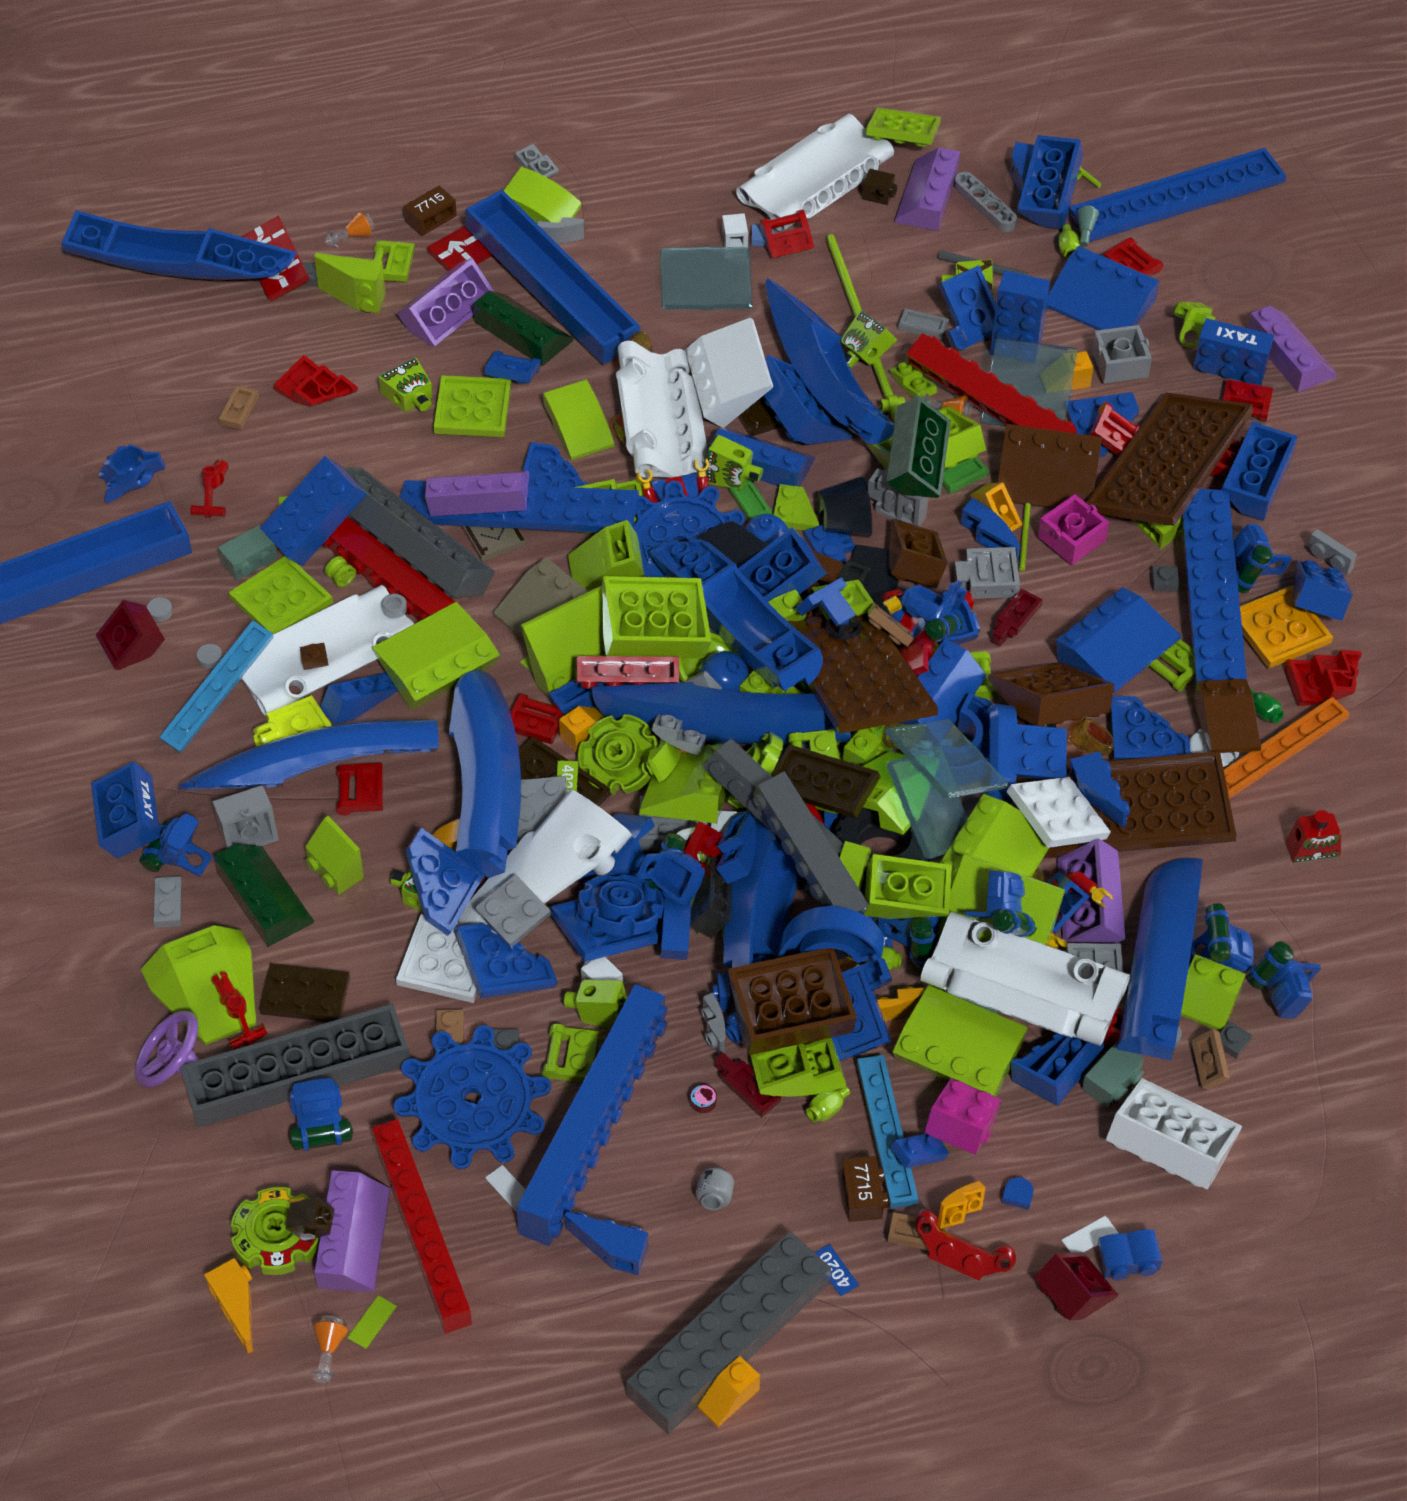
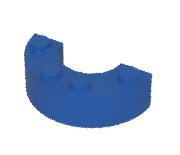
M968 694L960 710L958 730L965 733L972 742L960 750H940L934 762V770L930 779V786L944 790L962 789L981 782L989 775L990 722L989 715H984V711L990 705L976 695Z
M834 905L817 907L799 914L786 926L782 934L778 958L819 949L834 948L844 951L856 963L871 960L873 955L882 957L885 936L872 920L857 911Z

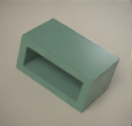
M260 525L218 547L220 563L236 581L277 559L275 543L264 533Z
M1118 1040L1085 1075L1082 1088L1084 1092L1108 1109L1115 1101L1119 1103L1125 1097L1130 1084H1137L1144 1074L1142 1070L1144 1058L1136 1053L1117 1050Z

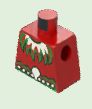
M1318 810L1314 815L1298 818L1285 841L1292 863L1341 855V832L1335 815L1325 810Z

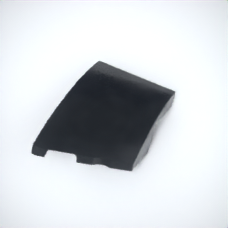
M864 477L841 483L817 493V516H824V531L868 538L872 535L871 504Z
M735 521L717 526L696 538L712 544L734 562L737 568L769 545V543L757 538L752 532L743 529V526Z

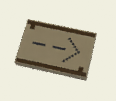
M461 526L482 561L526 546V540L517 528Z

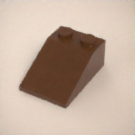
M894 518L892 519L888 562L891 574L902 581L908 579L925 588L929 586L937 588L948 564L938 532Z
M1247 679L1197 681L1193 706L1210 752L1261 751L1254 700Z

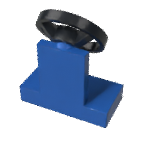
M842 577L811 594L796 607L801 616L822 605L831 618L826 623V631L834 638L850 639L861 633L860 621L854 618L855 612L840 593L847 586ZM835 624L839 633L832 631L829 626ZM851 627H858V629L852 633L843 634L844 631H849Z

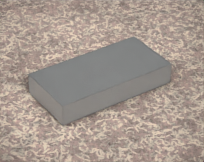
M905 308L898 325V330L918 335L924 333L927 336L933 335L943 340L949 319Z

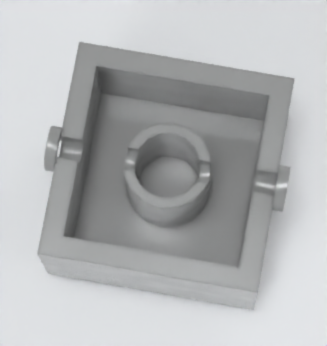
M1140 325L1097 330L1094 332L1092 353L1104 384L1149 378L1152 357L1148 349V338H1144Z
M263 785L212 801L219 833L226 849L235 844L264 846L279 841L273 809Z

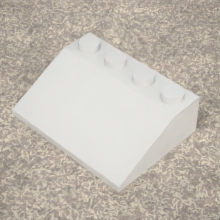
M752 318L705 334L685 349L704 418L722 428L727 426L773 388Z
M1142 1078L1117 1111L1106 1141L1114 1144L1119 1149L1127 1150L1139 1156L1143 1161L1151 1162L1164 1168L1170 1174H1176L1190 1181L1193 1185L1208 1190L1239 1135L1242 1126Z

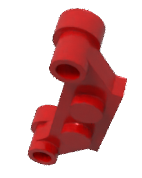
M923 1209L916 1215V1229L921 1234L929 1250L927 1258L978 1281L985 1275L1008 1272L1016 1263V1252L1009 1245H1000L995 1249L994 1253H991L938 1228V1217L934 1211ZM927 1222L931 1226L924 1227L922 1223ZM1003 1258H1006V1259H1008L1009 1261L1006 1262V1263H1003V1262H1001L1000 1260L1003 1259Z

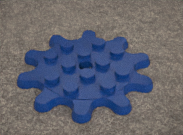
M671 481L665 486L664 499L658 503H653L646 497L639 496L636 510L638 519L633 525V529L638 535L645 574L643 576L668 578L650 556L649 551L674 540L688 542L690 538L696 539L705 532L730 521H735L742 526L745 522L744 513L740 510H733L728 513L719 512L715 506L720 496L719 490L713 486L704 488L699 496L690 498L684 494L680 482Z
M486 1025L477 1027L472 1041L465 1045L457 1044L447 1032L440 1031L434 1034L432 1045L436 1054L432 1060L421 1062L411 1058L402 1063L401 1071L403 1075L415 1082L416 1089L411 1095L400 1097L394 1103V1111L397 1115L401 1117H416L422 1123L420 1131L415 1134L412 1140L414 1148L420 1152H426L437 1144L447 1145L452 1151L451 1163L459 1170L468 1168L472 1162L473 1154L480 1150L490 1151L500 1163H508L513 1159L515 1153L510 1142L512 1135L518 1132L538 1135L545 1127L543 1118L531 1111L530 1103L533 1099L546 1096L551 1090V1082L546 1077H530L525 1074L523 1065L532 1055L531 1047L527 1043L521 1042L515 1044L509 1050H499L493 1042V1029ZM470 1093H476L480 1096V1100L477 1104L465 1101V1097Z

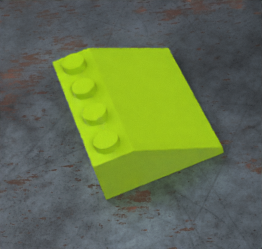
M949 406L938 410L951 420L945 468L954 467L958 462L965 459H973L979 453L986 451L980 424ZM893 435L882 443H866L884 469L889 467Z
M603 576V638L606 656L705 657L712 641L701 578Z
M602 585L521 624L536 686L548 697L550 692L576 679L577 656H606L603 638Z
M457 602L371 648L411 711L456 687L458 680L463 674L472 670L485 671L494 666L500 656L488 635Z
M723 744L703 746L700 756L689 752L682 753L676 767L664 781L658 782L656 776L652 775L639 815L717 824L728 790L703 766Z
M983 794L940 863L952 865L951 888L964 854L1032 877L1049 848H1047L1020 810L1005 801Z
M964 854L950 891L949 914L952 911L964 916L965 911L987 912L989 871L1016 873L1022 877L1024 882L1025 896L1021 900L1022 912L1032 917L1037 928L1032 936L1024 938L1048 946L1065 889ZM941 916L936 935L941 936L948 916ZM969 917L981 922L989 923L994 927L993 919ZM982 931L979 935L980 942H988L992 938V931Z
M928 985L905 1024L892 1053L896 1060L949 1082L950 1078L998 1097L1011 1068V1061L1015 1059L1028 1027Z

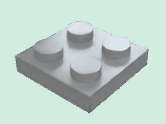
M516 874L475 907L476 912L510 948L551 915L549 908Z

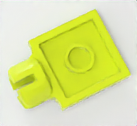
M311 695L266 713L267 723L253 729L255 733L253 738L256 746H260L283 737L332 725Z

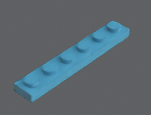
M252 620L161 734L160 740L181 754L274 638L273 633Z
M880 1055L857 1059V1067L880 1166L883 1167L884 1184L890 1209L918 1205L919 1199L911 1167L905 1169L890 1148L895 1140L902 1139L904 1136L885 1056Z

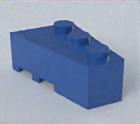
M1057 1033L1053 1036V1040L1041 1047L1037 1045L1032 1048V1052L1020 1060L1016 1058L1011 1061L1012 1082L1058 1106L1103 1053L1104 1041L1101 1046L1076 1037L1071 1038Z

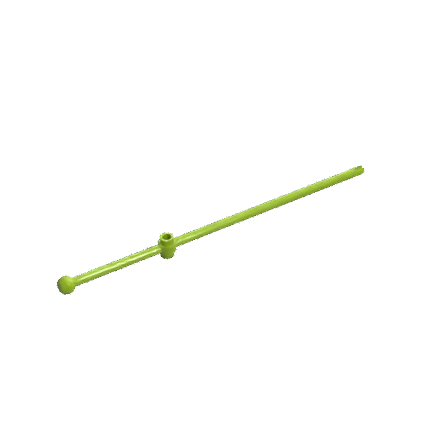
M828 234L826 240L852 311L856 317L858 312L862 311L835 236ZM878 358L872 365L885 399L879 400V408L882 413L891 415L895 424L897 406L905 403V399L903 396L897 397V395L893 394L881 359Z

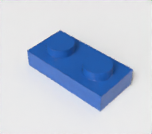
M928 1134L897 1139L890 1147L905 1169L944 1161L950 1154L941 1140Z

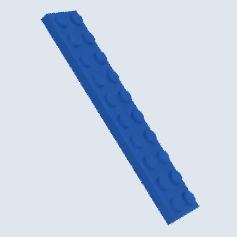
M1261 148L1069 206V214L1079 227L1077 216L1079 208L1090 205L1099 211V216L1090 234L1089 242L1284 183L1286 181V174L1267 149Z
M405 480L400 496L435 525L599 532L604 527L628 520L633 527L639 501L638 490L528 486L526 510L431 516L425 499L427 481Z
M1200 489L1182 514L1195 687L1197 681L1247 679L1229 493L1223 490Z

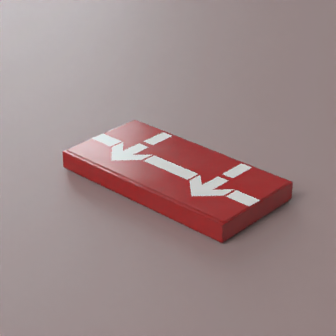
M279 215L240 236L297 252ZM298 253L285 270L269 277L259 278L271 302L311 280Z
M466 225L427 246V252L447 271L451 270L458 263L473 258L476 264H479L493 256L466 228Z

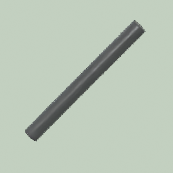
M942 250L939 254L940 260L952 263L978 260ZM992 263L993 273L1003 275L1004 270L1028 275V272Z

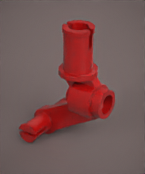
M218 459L214 462L213 466H206L202 469L201 477L202 484L205 487V505H192L190 509L191 515H204L205 518H211L212 516L225 517L226 507L213 506V489L222 485L225 480L224 475L229 469L226 461L221 460L220 462Z
M220 972L221 980L216 974L212 977L211 982L221 997L220 1003L226 1005L229 1017L238 1019L242 1035L228 1040L232 1050L246 1044L248 1046L253 1045L255 1040L268 1035L267 1030L263 1024L249 1030L244 1016L247 1011L246 1001L240 992L234 989L228 974Z

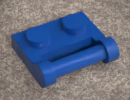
M495 351L485 366V375L492 376L493 378L515 380V382L521 384L530 383L535 374L540 371L541 359L533 358L530 360Z

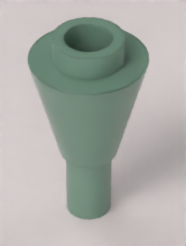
M1090 205L1083 206L1077 210L1081 232L1080 245L1083 247L1089 245L1090 234L1099 216V211Z

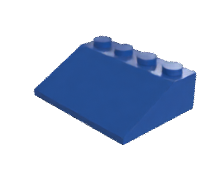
M1078 246L1068 258L1048 295L1047 308L1096 330L1138 325L1155 302L1159 280Z
M770 355L765 358L773 383V388L764 395L766 398L765 403L777 414L775 418L784 425L787 430L786 434L794 442L800 441L805 444L850 440L854 437L852 432L848 430L849 428L839 423L812 395L793 365Z
M1122 587L1056 640L1058 662H1063L1114 683L1113 692L1115 693L1179 641L1181 635L1141 596Z

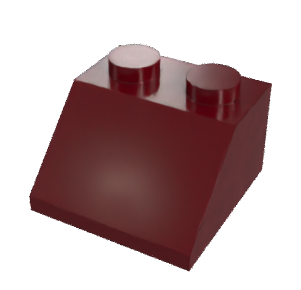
M126 600L119 604L96 634L115 670H121L152 657L165 640L146 605Z
M1084 1252L1055 1254L1035 1275V1279L1040 1284L1041 1291L1058 1306V1312L1069 1321L1085 1319L1116 1299L1119 1295Z

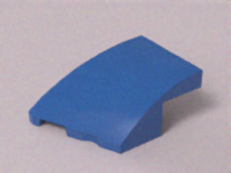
M619 813L613 816L615 820L630 831L632 836L617 854L611 853L615 859V864L607 874L612 876L630 873L644 860L645 855L638 841L655 827L651 817ZM591 870L577 881L584 882L588 876L597 874L594 870Z

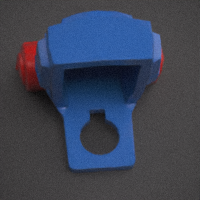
M960 588L952 609V613H956L961 617L963 622L962 628L957 634L945 638L957 645L977 639L980 632L976 613L971 612L974 606V599L966 588ZM947 591L941 594L943 598L945 597Z

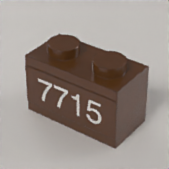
M437 186L404 205L405 222L420 236H423L457 216L456 200L442 187Z
M876 1156L843 1159L842 1179L849 1222L882 1219L884 1208H888L887 1192L881 1190V1183H884V1171L882 1166H878Z

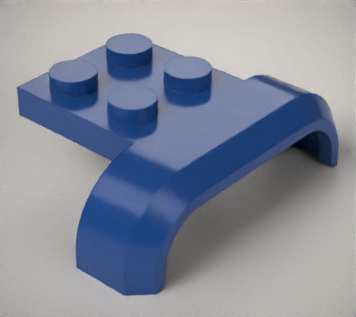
M979 265L938 284L956 324V327L945 332L952 348L962 351L992 336L996 302Z
M992 704L984 711V715H989L990 728L989 778L987 789L983 794L1010 804L1012 798L1007 793V790L1011 784H1016V777L1046 780L1066 777L1067 729L1017 724V713L1013 705Z
M876 955L871 956L872 959L842 972L857 1020L853 1033L832 1037L840 1061L892 1042L874 993L875 990L890 983L892 977L885 959Z

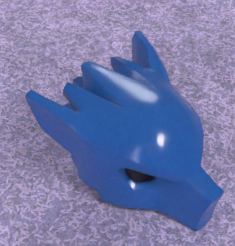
M129 444L128 446H119L114 451V454L108 455L104 462L105 467H102L101 473H99V478L105 479V484H107L105 503L112 502L129 491L146 486L153 478L155 472L164 470L165 462L160 452H147Z

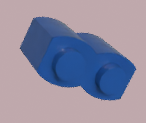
M1147 1229L1128 1234H1111L1098 1239L1097 1249L1105 1278L1122 1280L1132 1273L1150 1276L1161 1268L1162 1258L1155 1230Z

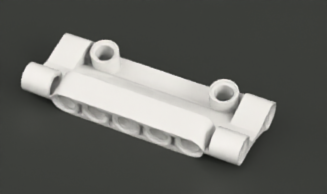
M846 114L835 123L820 126L815 132L764 166L756 169L754 172L755 176L736 189V195L743 204L760 208L766 212L770 219L795 214L796 211L802 209L805 211L806 217L811 218L864 182L869 169L878 170L879 165L894 156V149L887 140H876L872 136L866 135L867 129L852 114ZM795 223L776 227V229L783 232Z
M633 341L620 343L617 348L620 369L616 372L621 400L626 447L633 456L636 475L640 472L642 478H647L645 470L649 469L652 472V477L672 478L695 473L696 477L699 476L694 468V463L698 459V467L705 468L704 461L707 458L708 449L700 401L693 377L689 375L686 352L682 349H674L666 354H657L648 351Z
M383 585L360 596L353 595L273 635L274 638L240 679L251 692L264 716H266V713L301 700L304 696L378 660L371 649L377 642H382L414 625L405 614L400 618H389L383 614L382 600L387 595H390ZM325 643L329 666L304 670L300 647ZM297 686L301 693L297 695L292 694L289 691V687Z
M952 911L946 920L932 957L927 959L923 967L920 980L947 990L952 995L1067 1037H1076L1101 1046L1114 1013L1127 989L1130 974L1024 937L1002 933L989 923L981 922ZM984 930H991L992 938L988 942H980V933ZM1085 966H1092L1094 968V974L1089 979H1083L1080 975L1082 968Z

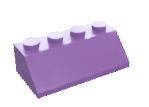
M938 147L916 159L895 219L896 223L939 231L955 183V177L958 174L960 151Z
M473 258L458 263L396 313L410 333L430 346L435 347L474 315L473 303L486 292H494Z
M1267 306L1251 313L1248 328L1274 335L1269 359L1297 392L1337 377V373L1285 313L1272 306Z
M529 471L434 476L428 478L425 499L430 515L442 516L526 510Z
M1097 838L1057 858L1058 872H1061L1063 875L1076 871L1081 872L1096 883L1097 888L1102 887L1113 896V899L1108 896L1102 898L1101 903L1106 906V908H1102L1092 899V894L1089 895L1090 897L1062 926L1063 939L1068 943L1116 944L1125 940L1118 851Z
M332 1170L326 1203L333 1207L335 1211L330 1235L320 1237L315 1267L318 1288L375 1292L390 1196L389 1187L359 1172Z

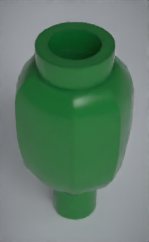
M1250 688L1256 715L1266 722H1273L1274 724L1280 722L1284 716L1281 703L1267 693H1256Z

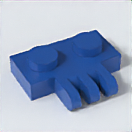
M824 524L804 531V538L811 550L838 560L843 565L847 559L845 554L855 550L856 545L852 542L850 535L824 531Z

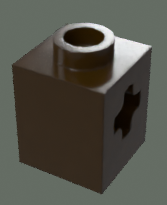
M869 169L863 182L862 199L888 206L891 197L894 198L897 192L898 185L894 184L895 174Z
M318 1197L290 1203L285 1229L303 1241L330 1235L335 1209Z

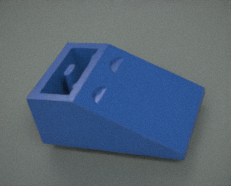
M1297 560L1292 598L1294 605L1342 621L1353 595L1344 575H1342V571L1332 567H1328V570L1320 568L1318 563L1311 560H1305V562Z

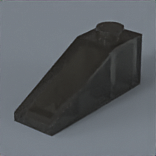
M712 855L708 858L703 880L691 907L690 927L711 939L731 920L732 883L727 884L716 867L720 860Z

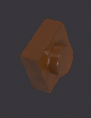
M325 643L300 647L304 670L329 666Z

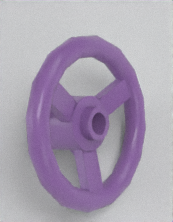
M179 1011L170 1015L148 1036L135 1064V1077L140 1086L152 1088L160 1085L175 1073L182 1074L180 1069L182 1065L199 1060L192 1050L198 1035V1020L192 1012ZM186 1022L187 1033L182 1043L177 1040L178 1023ZM166 1033V1039L157 1048V1058L147 1065L150 1054L158 1041ZM166 1066V1067H165L163 1070H161L158 1074H155V1075H153V1076H150V1075L153 1074L156 1070H158L160 1067Z

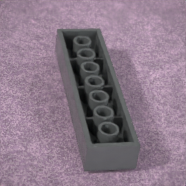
M342 467L367 493L365 498L348 517L361 523L360 526L364 530L375 534L379 542L394 549V554L408 560L413 569L427 575V579L431 583L441 586L446 595L452 598H471L472 596L484 595L495 570L365 469Z
M390 1004L184 1064L180 1069L196 1126L199 1128L290 1101V1092L293 1090V1084L316 1079L333 1078L334 1083L341 1086L399 1069L405 1060L410 1059L394 1005Z
M788 1232L626 1381L627 1397L663 1431L669 1434L697 1408L717 1376L739 1356L745 1361L749 1360L830 1284L831 1267L794 1234Z

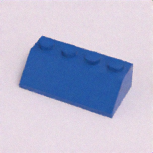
M1037 135L1018 205L1019 213L1042 227L1062 229L1066 223L1083 158L1080 139Z
M1252 421L1222 487L1223 491L1229 493L1230 501L1241 514L1262 521L1265 520L1293 457L1298 436Z
M719 428L709 445L710 448L716 437L721 435L750 449L753 452L752 465L763 468V475L760 481L776 486L784 484L800 487L815 460V456L729 428Z
M944 639L928 662L929 671L918 676V679L938 706V716L893 724L899 730L937 749L958 720L960 710L968 694L975 695L986 679V674L968 650L947 639Z

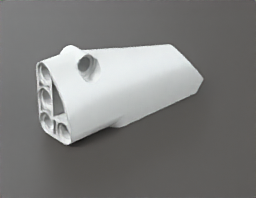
M571 789L535 832L527 833L516 845V848L509 853L505 873L488 878L469 901L458 923L467 925L484 923L488 925L476 912L475 907L515 874L544 904L591 870H594L597 875L607 874L615 864V859L611 853L617 854L632 834L603 809Z

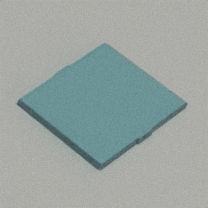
M698 247L663 248L660 250L661 300L663 309H747L753 306L749 248Z
M997 338L990 372L994 373L998 380L1005 385L1006 383L1013 385L1018 390V393L1024 397L1026 395L1032 397L1040 407L1051 409L1055 412L1056 417L1064 421L1066 420L1069 399H1071V393L1073 392L1072 381L1078 348ZM983 411L981 423L1006 426Z
M950 719L885 728L886 734L944 799L1008 788L1006 780Z
M931 750L888 762L887 769L924 857L931 859L946 854L968 818L940 751Z

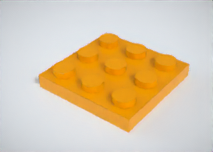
M1293 585L1240 606L1242 633L1269 669L1285 663L1289 659L1297 658L1331 644L1333 640L1332 634L1314 612L1294 605L1292 600Z

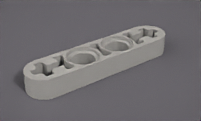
M960 172L956 175L954 184L956 191L996 228L1003 232H1010L1015 229L1017 215L993 192L969 172ZM975 193H980V194H983L984 196H983V197H975V196H973V194H975ZM988 206H995V207H997L998 209H997V210H989L987 207H988Z

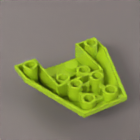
M889 751L863 766L878 771L881 776L863 807L878 811L880 827L882 829L903 835L917 820L934 770V763ZM816 806L817 809H820V810H823V811H826V812H829V813L837 814L836 812H833V811H830V810H827V809H823V808H820V807H817V806Z
M215 925L162 945L141 968L142 975L150 992L172 1014L179 1011H188L195 1015L198 1020L197 1038L205 1045L241 1031L238 1019L229 1017L226 1005L220 1003L221 997L211 982L212 977L216 974L221 980L220 972L228 974L234 989L238 990L241 996L244 997L247 1006L244 1016L248 1027L256 1026L252 952L242 930Z

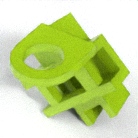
M1200 302L1176 303L1172 314L1184 319L1179 336L1183 346L1193 348L1198 345L1206 318L1215 320V316L1211 315L1213 308ZM1190 330L1197 333V339L1192 343H1188L1184 339V335Z

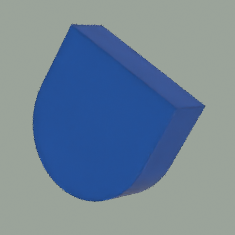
M1021 1177L1009 1180L1005 1187L1002 1203L1029 1210L1034 1191L1032 1184L1027 1179Z

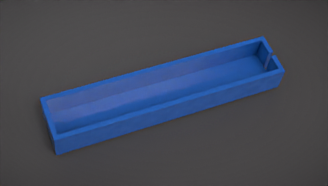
M502 189L466 208V228L602 365L618 357L617 348L620 343L633 341L640 344V325Z
M171 501L0 563V624L192 553L189 534Z
M636 984L634 985L517 1206L519 1235L550 1246L554 1237L558 1238L564 1226L562 1221L565 1218L566 1212L572 1213L576 1203L574 1198L577 1192L584 1190L588 1179L586 1175L589 1169L596 1167L599 1160L598 1152L601 1146L605 1147L607 1145L613 1123L618 1124L624 1102H629L634 1091L633 1084L636 1079L640 1080L642 1078L646 1059L652 1058L656 1050L657 1044L655 1042L658 1036L662 1037L666 1031L668 1022L665 1021L668 1008L665 1007V995Z

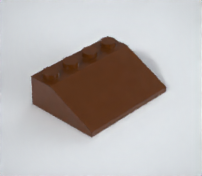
M1006 424L998 483H1004L1012 503L1025 505L1030 503L1031 506L1054 509L1074 494L1086 503L1095 488L1102 437Z
M1063 662L993 673L988 676V680L1006 702L1015 707L1019 718L1030 722L1031 726L1045 727L1046 724L1051 723L1063 724L1067 720L1080 721L1083 717H1099L1100 714L1111 712L1114 683Z
M834 948L819 949L728 969L740 1031L748 1055L853 1033L857 1016Z

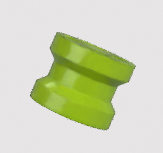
M337 556L327 564L325 574L329 578L334 579V583L339 587H345L355 578L356 569L351 565H347V561L342 556Z

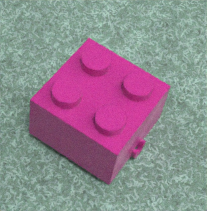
M1074 494L1040 518L1038 538L1073 565L1106 541L1109 521L1097 512V508L1093 504L1088 505Z
M950 1078L931 1108L925 1134L976 1155L983 1142L987 1143L989 1140L990 1131L995 1124L1002 1099L971 1087L964 1082Z

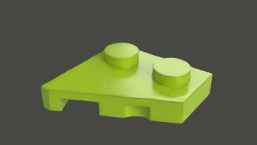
M780 484L774 515L780 517L789 529L793 527L794 529L805 531L819 526L804 487Z

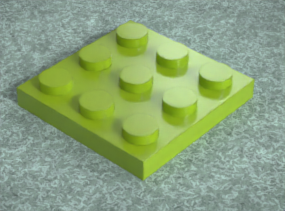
M877 107L867 126L866 135L872 136L876 140L893 139L896 143L915 142V145L924 147L932 144L940 126L941 117Z
M441 375L434 434L505 437L511 380Z
M286 555L228 592L229 599L251 620L273 633V635L333 604V597L296 562L288 559Z

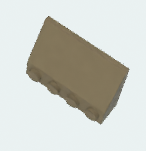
M546 557L526 572L495 609L493 616L525 642L521 624L589 591Z

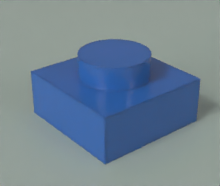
M718 974L717 985H712L713 994L719 1002L721 1011H730L729 975Z

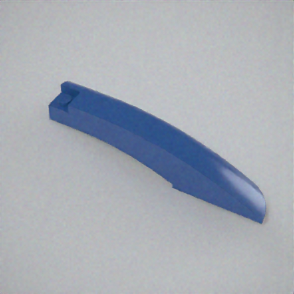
M78 210L75 211L62 241V251L137 271L194 279L231 280L269 277L285 270L293 262L297 252L211 228H208L207 231H180L142 227Z
M767 278L765 281L767 295L779 337L792 365L812 395L839 423L854 430L866 443L878 444L889 439L893 435L895 424L875 407L862 391L846 360L840 342L842 337L805 303Z
M690 538L688 542L674 540L649 551L650 556L668 578H701L710 627L774 688L778 686L785 691L801 680L807 685L815 680L823 662L820 648L784 619L739 571L736 564L712 544L704 540Z
M472 670L463 674L456 684L449 734L455 739L458 748L462 773V810L456 853L487 878H491L505 873L508 850L516 848L521 804L520 758L512 717L498 683L490 674L481 670Z
M694 682L592 687L595 704L605 717L612 715L618 721L622 719L624 714L632 715L643 720L652 730L658 714L671 715L683 721L681 729L695 730L700 734L706 735V742L726 743L732 739L737 744L765 743L766 741L761 739L765 733L772 732L782 738L783 745L792 744L789 743L788 734L831 729L835 730L836 742H849L851 739V732L838 733L814 694L747 693L694 685Z
M437 720L360 722L301 732L229 757L178 784V790L255 788L261 785L264 788L282 787L285 780L306 771L342 760L388 753L436 752L439 749Z
M755 817L756 850L752 868L748 876L730 883L724 927V964L728 968L778 958L782 934L787 925L794 893L800 879L795 866L796 862L791 855L786 854L781 840L757 817Z
M1183 858L1170 861L1156 869L1146 882L1117 1050L1172 1061L1192 948L1203 859Z

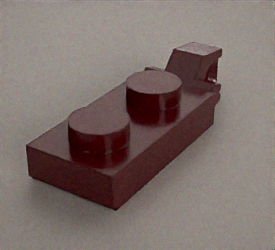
M1021 589L996 618L992 643L1000 647L1008 637L1013 639L1015 635L1017 636L1042 606L1043 599Z
M721 1053L715 1058V1068L721 1073L719 1077L761 1118L781 1102L782 1096L760 1093L755 1071L746 1062H740L739 1060L733 1062L725 1053Z

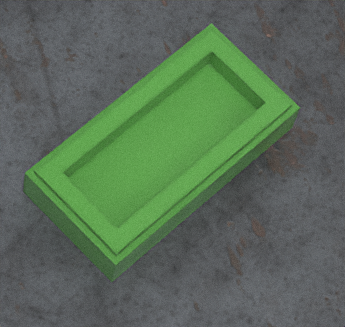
M978 457L965 459L956 466L944 470L942 487L949 494H952L988 476L989 469Z
M751 479L746 481L743 489L738 490L734 487H729L730 495L744 513L748 522L757 515L772 514L771 509Z

